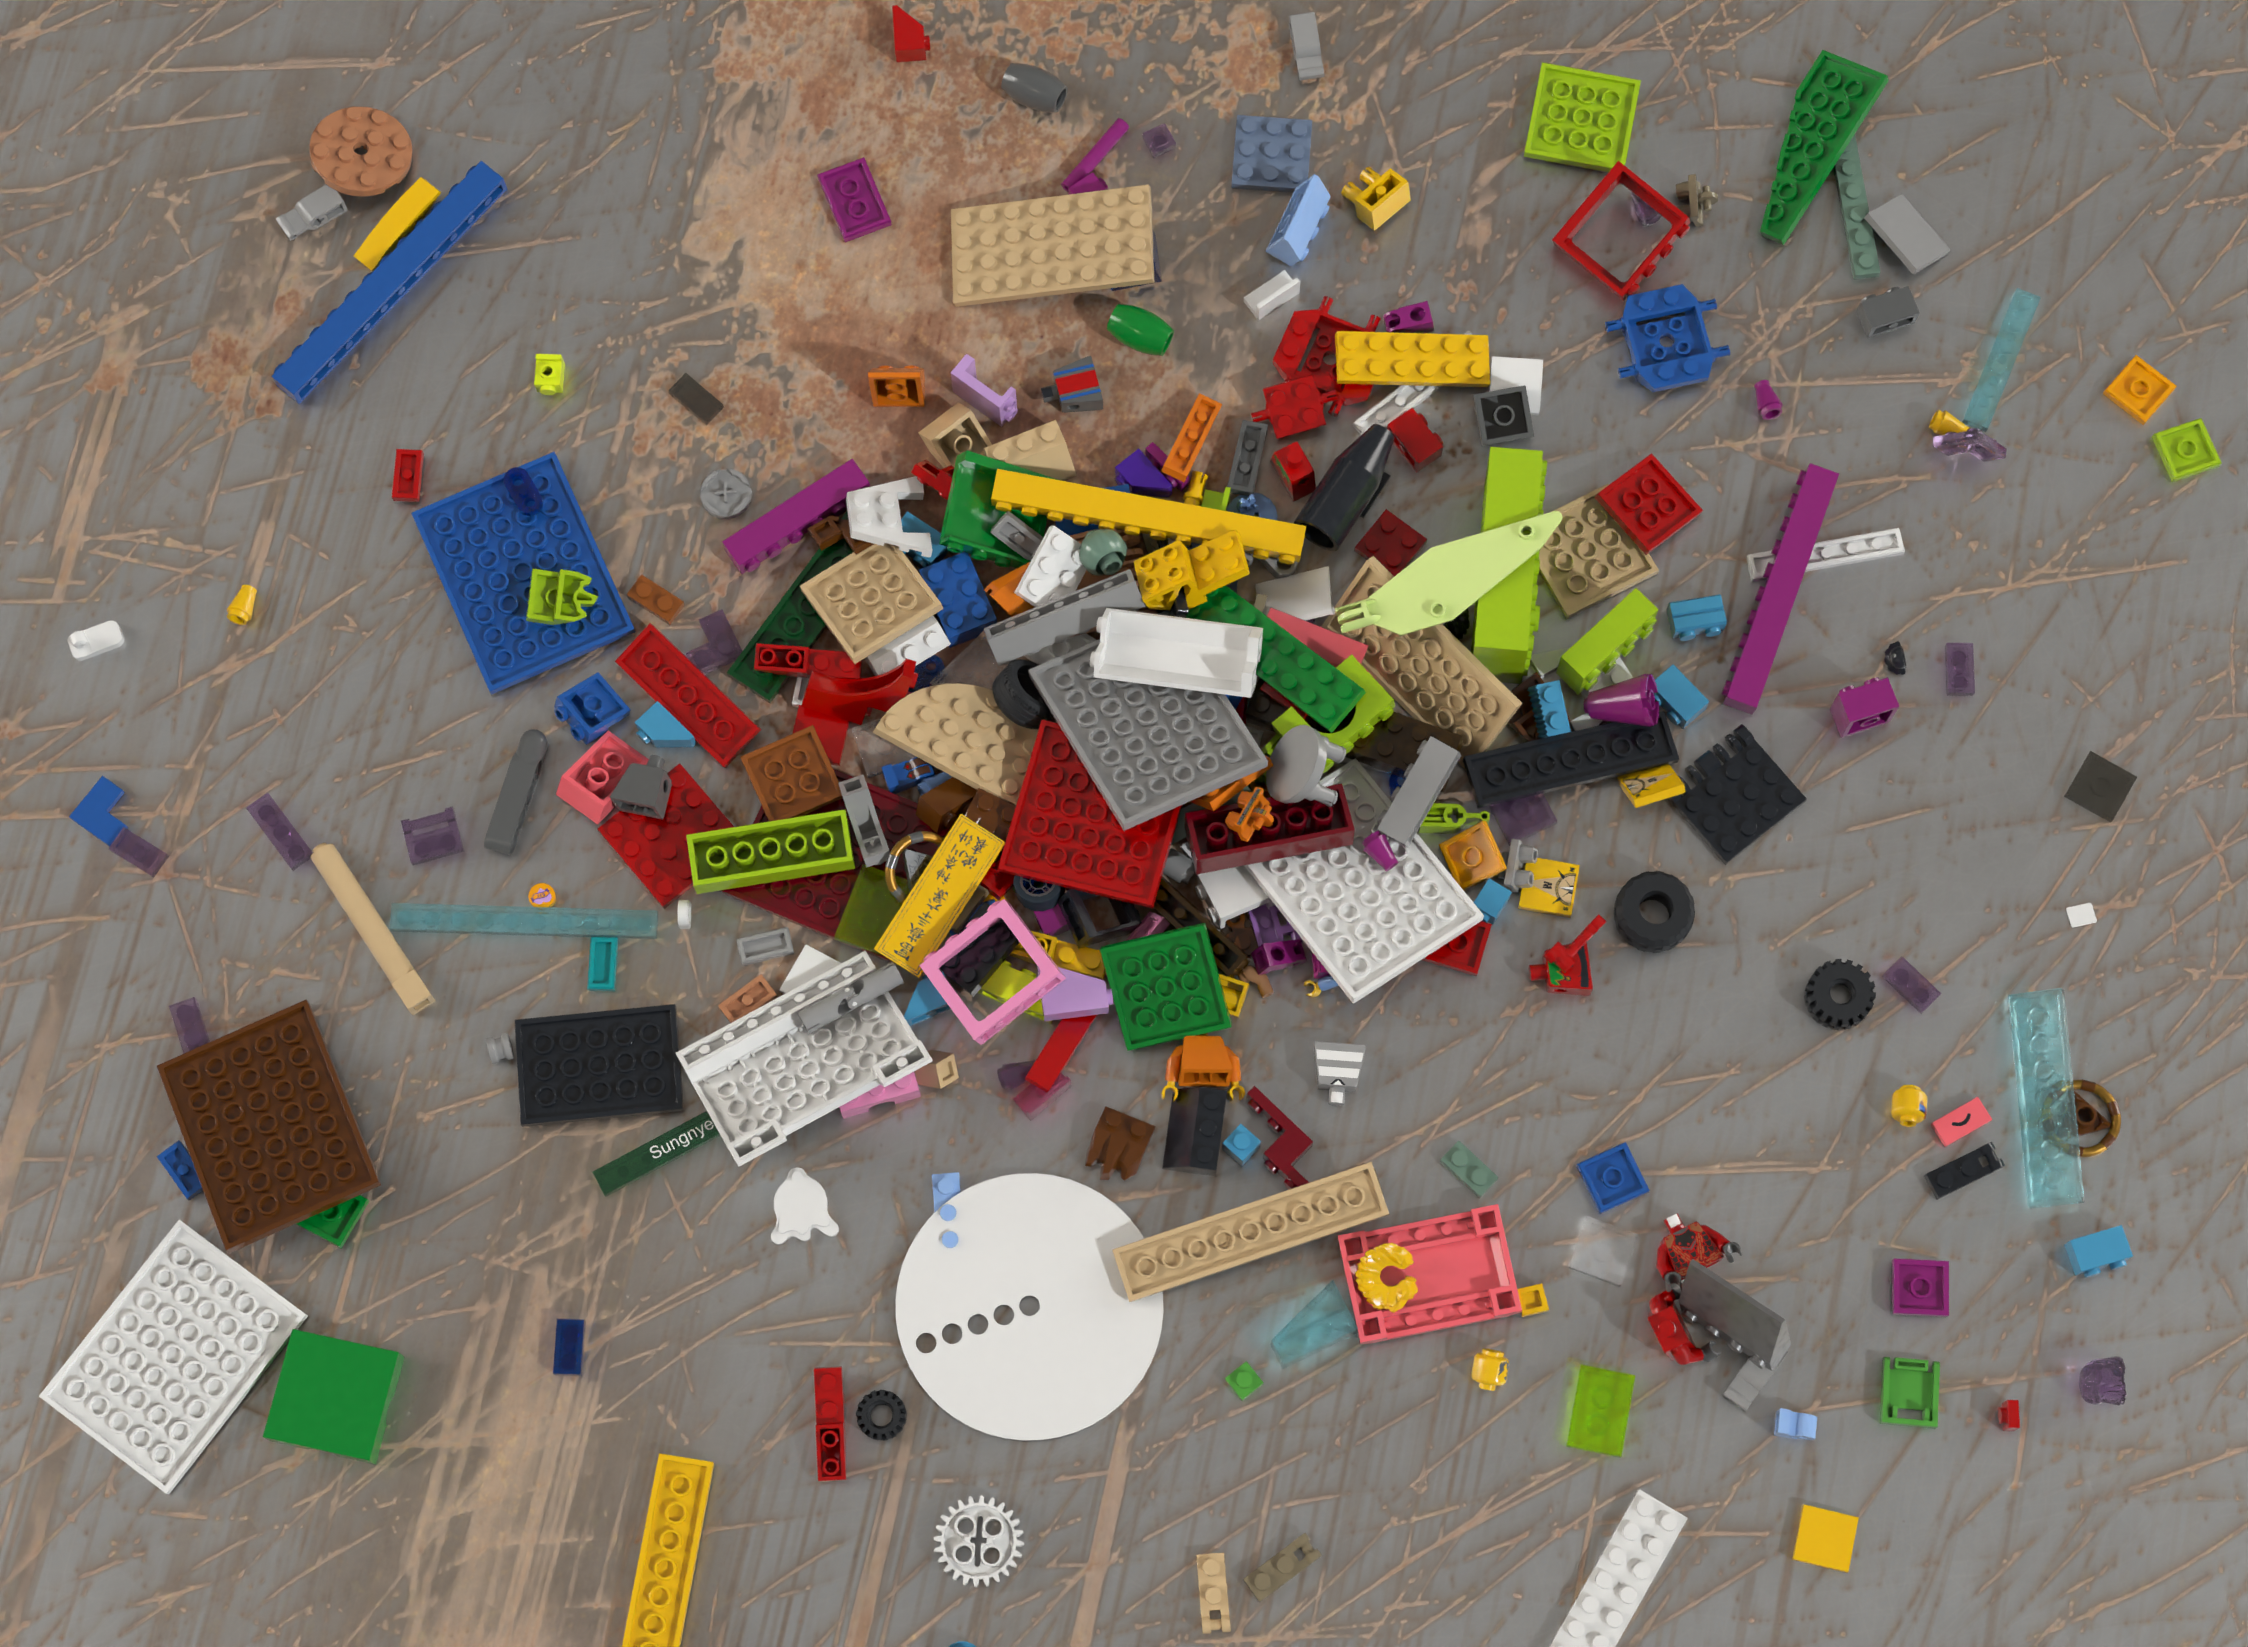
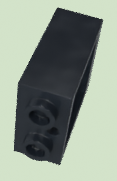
M1070 889L1058 900L1059 907L1078 949L1131 934L1142 923L1139 912L1134 907V904L1108 898L1120 925L1097 932L1083 900L1100 895Z

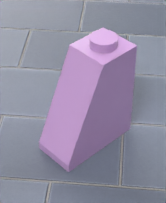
M1037 966V971H1038V976H1039L1040 973H1041V971H1040V968ZM1060 967L1058 968L1066 979L1041 998L1044 1021L1106 1014L1109 1011V1005H1113L1112 990L1106 989L1104 980Z

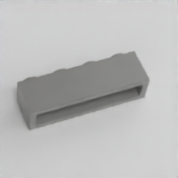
M1430 736L1428 741L1424 740L1417 751L1419 755L1415 764L1411 763L1403 776L1406 780L1402 787H1396L1390 798L1393 801L1388 811L1384 809L1377 820V824H1379L1377 829L1381 833L1406 847H1409L1461 757L1459 751Z

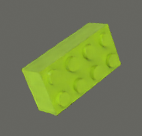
M1635 588L1561 656L1556 674L1578 695L1584 689L1588 692L1598 682L1596 678L1602 672L1608 674L1616 666L1617 663L1615 661L1621 655L1626 657L1635 648L1634 643L1639 638L1644 640L1654 630L1652 626L1657 622L1655 618L1658 608Z

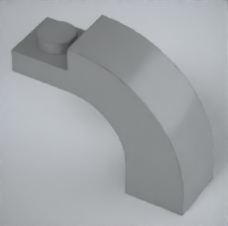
M864 775L839 782L838 785L866 867L884 863L887 861L890 851Z

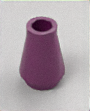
M1761 380L1757 382L1754 388L1756 391L1758 414L1765 420H1771L1780 416L1783 404L1770 386L1769 381Z
M1379 830L1370 834L1362 841L1365 847L1363 850L1381 865L1386 872L1399 863L1395 858L1386 835H1382Z

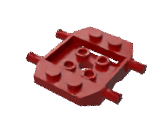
M1324 296L1319 309L1294 311L1272 363L1285 382L1313 374L1315 385L1321 394L1335 389L1337 393L1335 395L1338 396V400L1332 402L1328 413L1332 416L1334 412V417H1338L1342 405L1348 406L1367 401L1374 384H1345L1344 388H1342L1343 384H1337L1336 363L1333 365L1326 364L1323 358L1326 355H1334L1336 357L1335 334L1337 331L1375 332L1381 318L1376 316L1375 319V315L1372 314L1367 326L1362 328L1329 315L1328 311L1333 303V299L1330 297L1328 299V296ZM1315 329H1319L1301 372L1297 371Z

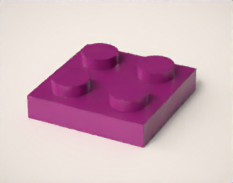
M1894 1258L1892 1260V1315L1948 1317L1949 1261Z

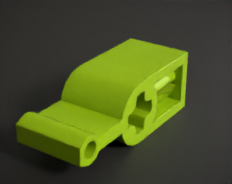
M1434 803L1421 824L1419 833H1459L1465 825H1476L1481 821H1486L1488 824L1490 813L1487 811L1467 813L1464 807L1459 804ZM1451 815H1456L1457 823L1452 822Z

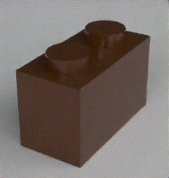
M952 777L919 797L915 815L938 834L946 828H951L960 814L965 816L977 791L966 783Z

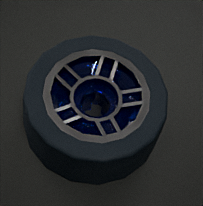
M1014 875L1013 885L1018 901L1025 908L1032 911H1046L1054 908L1058 904V900L1065 894V887L1043 882L1044 885L1037 888L1035 886L1040 885L1041 881Z

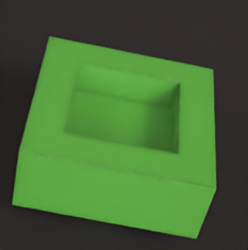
M1247 1361L1225 1378V1381L1241 1401L1264 1383Z

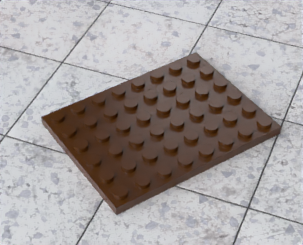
M307 999L157 1065L223 1245L228 1254L381 1186Z

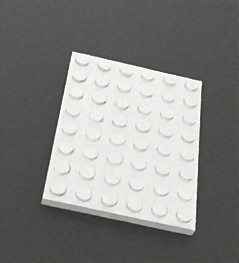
M1356 758L1319 781L1320 785L1324 787L1342 783L1355 829L1353 845L1244 865L1353 1004L1478 924L1484 917L1482 912L1417 833L1409 847L1386 836L1395 858L1399 862L1387 872L1363 850L1365 847L1362 841L1370 834L1378 831L1379 824H1377V820L1384 809L1388 811L1392 802Z
M178 1220L39 1397L169 1495L288 1343L292 1329L298 1330L308 1316L181 1220Z

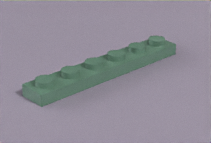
M1854 135L1833 169L1852 273L1855 280L1879 277L1881 272L1873 229L1864 219L1869 213L1856 137Z

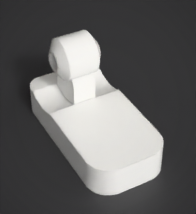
M110 620L84 631H74L67 641L73 657L77 661H83L122 646L124 636L117 622Z

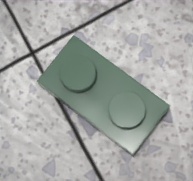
M1460 1141L1440 1159V1162L1479 1199L1499 1178Z

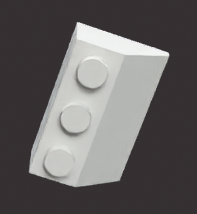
M931 616L870 654L865 660L873 674L878 676L893 670L906 658L916 661V665H918L951 643L936 618Z

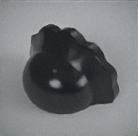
M1897 641L1890 644L1888 649H1886L1884 662L1889 671L1896 675H1904L1906 673L1905 654L1900 642Z

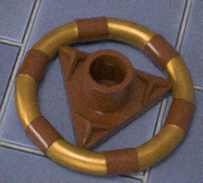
M2083 1079L2071 1080L2055 1087L2047 1096L2042 1109V1124L2046 1135L2058 1149L2077 1157H2091L2108 1150L2116 1141L2121 1128V1113L2116 1100L2104 1087ZM2079 1089L2098 1095L2106 1103L2111 1123L2074 1090ZM2069 1092L2061 1135L2059 1136L2052 1120V1111L2057 1101L2065 1093ZM2110 1127L2109 1132L2094 1146L2081 1147L2065 1142L2066 1140Z

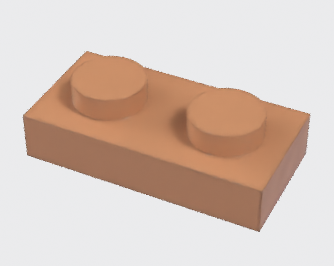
M760 974L720 1003L718 1007L728 1021L732 1023L775 1000L778 996L763 975Z

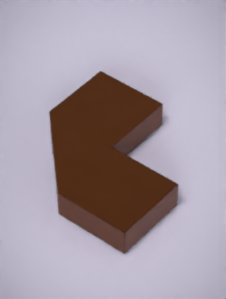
M828 516L808 528L810 535L821 551L843 538L855 554L874 545L870 542L851 538L849 520L840 519L837 516Z

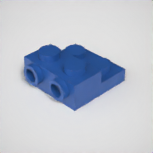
M599 672L557 696L554 705V713L558 720L561 722L566 721L571 726L572 736L577 741L583 740L586 745L604 735L610 726L629 716L631 711Z

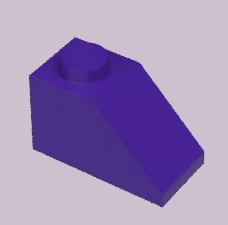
M1139 448L1115 467L1116 483L1118 486L1129 484L1131 494L1167 498L1172 495V484Z

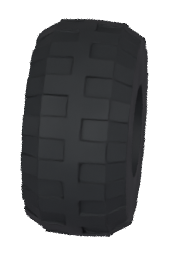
M1661 871L1643 872L1628 880L1617 895L1613 913L1616 928L1625 941L1637 948V950L1652 953L1668 951L1681 943L1691 930L1695 918V903L1688 887L1672 874ZM1648 900H1656L1667 908L1669 919L1661 924L1650 923L1642 917L1639 905Z

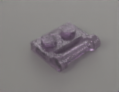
M453 806L445 808L444 812L411 821L410 819L401 820L412 865L464 852ZM448 821L449 826L413 835L415 830Z

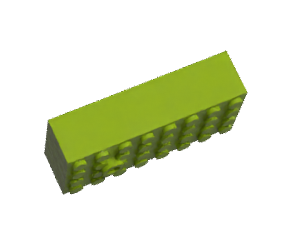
M1490 447L1484 483L1480 533L1543 515L1544 483L1547 472V460H1542L1543 451ZM1525 530L1522 534L1529 535L1531 531ZM1539 551L1475 602L1471 653L1501 683L1520 684L1522 677L1528 676V668L1534 646V635L1532 634L1533 632H1538L1540 605H1535L1538 593V585L1536 584L1540 567V560H1538Z

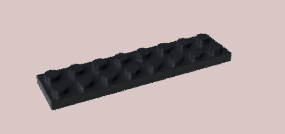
M1664 711L1659 712L1658 723L1650 727L1613 722L1467 755L1463 758L1477 808L1635 773L1665 764H1674L1679 761V755Z

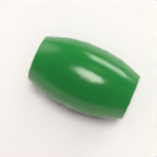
M1118 304L1107 324V330L1118 341L1129 348L1149 355L1163 356L1174 335V330L1159 316L1133 305Z

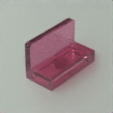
M1061 1073L1049 1092H1045L1031 1083L1014 1097L1013 1101L1031 1121L1071 1087V1080L1068 1076L1065 1077Z

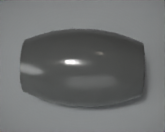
M1021 63L1010 64L1005 71L1001 83V88L1012 99L1026 107L1042 112H1058L1066 99L1068 90L1063 82L1048 71Z

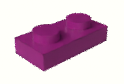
M1153 442L1145 448V456L1161 472L1168 456ZM1161 472L1172 484V488L1176 487L1182 492L1189 486V476H1187L1185 482H1182Z

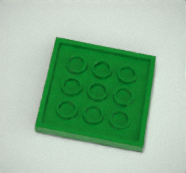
M1205 923L1101 946L1100 952L1110 989L1112 990L1127 1051L1182 1039L1185 1036H1195L1232 1027Z

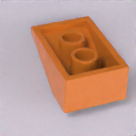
M884 365L879 368H872L868 372L873 407H925L924 368L913 365L905 366L904 368H893L892 366Z

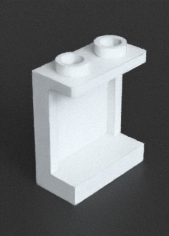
M1245 866L1198 874L1197 886H1195L1196 893L1201 901L1205 900L1212 923L1216 922L1220 929L1224 928L1225 922L1231 918L1266 904L1268 909L1275 905Z

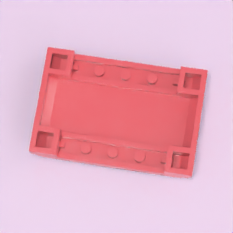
M1498 1204L1471 1209L1469 1212L1337 1236L1360 1344L1377 1343L1508 1317L1522 1312ZM1385 1243H1394L1400 1247H1405L1412 1255L1414 1263L1406 1269H1400L1395 1266L1385 1267L1380 1273L1381 1281L1385 1285L1394 1286L1405 1279V1276H1412L1416 1278V1285L1418 1287V1292L1414 1295L1413 1299H1409L1403 1308L1394 1313L1390 1312L1389 1309L1373 1308V1305L1366 1301L1367 1298L1358 1290L1357 1277L1355 1275V1272L1358 1270L1357 1264L1361 1262L1360 1258L1365 1256L1368 1250Z

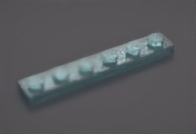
M2019 288L2016 289L1962 423L1984 432L1988 430L2041 297Z

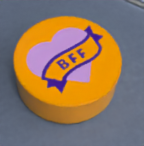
M539 883L530 889L528 898L536 910L546 911L554 906L556 893L550 885Z

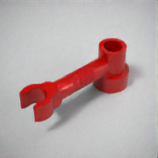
M1598 914L1567 948L1558 941L1543 957L1551 964L1554 962L1566 973L1576 962L1572 957L1607 921Z

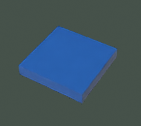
M1626 1142L1576 1165L1599 1214L1650 1191Z

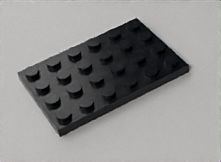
M675 1004L515 1020L520 1122L522 1127L684 1111L681 1064L676 1055V1052L680 1050L677 1007Z

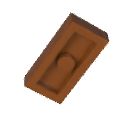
M642 574L627 593L628 599L671 625L685 606L684 601Z

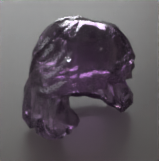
M2114 1356L2092 1360L2082 1368L2078 1383L2081 1395L2087 1403L2094 1405L2102 1403L2125 1404L2127 1394L2124 1374L2126 1367L2121 1357Z

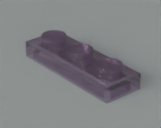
M266 793L246 808L293 871L311 859L313 852L269 793Z

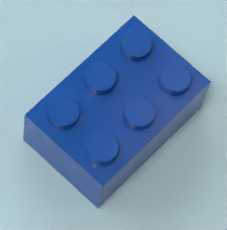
M960 553L919 570V574L943 606V609L935 615L951 643L949 648L984 635V628L997 623L996 616L968 553Z

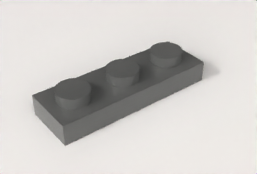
M1242 421L1227 487H1231V493L1244 496L1254 493L1268 424Z

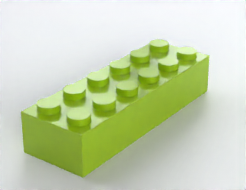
M846 810L686 835L693 886L697 894L855 869Z

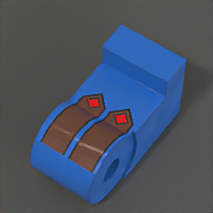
M918 757L893 766L889 764L881 767L888 790L894 794L916 787L921 783L922 779L935 775L932 765Z

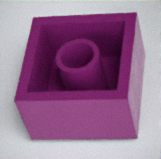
M1875 677L1864 682L1863 686L1855 688L1854 685L1841 689L1830 708V712L1842 738L1890 722L1899 708V703L1888 677L1879 680V677Z

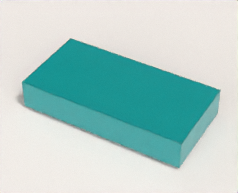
M591 937L588 991H615L618 955L617 937Z

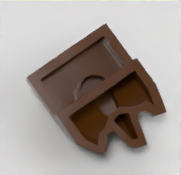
M1537 672L1511 690L1522 702V705L1509 720L1508 725L1529 741L1540 739L1538 737L1539 733L1536 732L1538 728L1535 727L1537 723L1534 722L1536 718L1533 717L1535 713L1532 711L1531 697L1528 696L1530 692L1527 691L1529 687L1544 683Z
M978 788L965 817L1006 842L1016 805ZM1004 846L993 863L1001 859Z
M1105 1106L1086 1153L1085 1166L1092 1167L1096 1163L1100 1164V1180H1109L1115 1170L1120 1172V1176L1124 1181L1137 1173L1156 1126Z

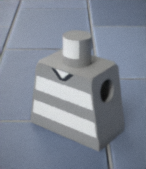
M1315 1041L1314 1059L1317 1086L1320 1090H1329V1105L1343 1106L1345 1092H1356L1366 1045Z

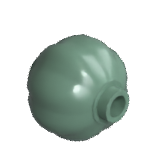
M1098 529L1088 532L1079 548L1080 561L1083 567L1086 568L1087 572L1096 576L1117 573L1127 556L1125 541L1112 529Z

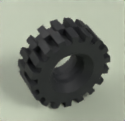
M1835 959L1833 963L1827 961L1822 967L1819 966L1806 985L1805 991L1807 992L1804 999L1809 1004L1807 1007L1808 1012L1814 1013L1813 1019L1816 1022L1820 1019L1823 1022L1822 1026L1826 1028L1831 1025L1833 1030H1839L1841 1027H1844V1030L1850 1029L1852 1025H1858L1865 1019L1874 1005L1873 1001L1876 998V992H1873L1875 988L1874 981L1870 982L1869 980L1871 975L1868 971L1864 973L1861 970L1863 966L1860 964L1854 966L1851 960L1847 959L1846 962H1842V959ZM1843 984L1849 988L1851 997L1848 1002L1839 1004L1831 998L1830 990L1834 985Z

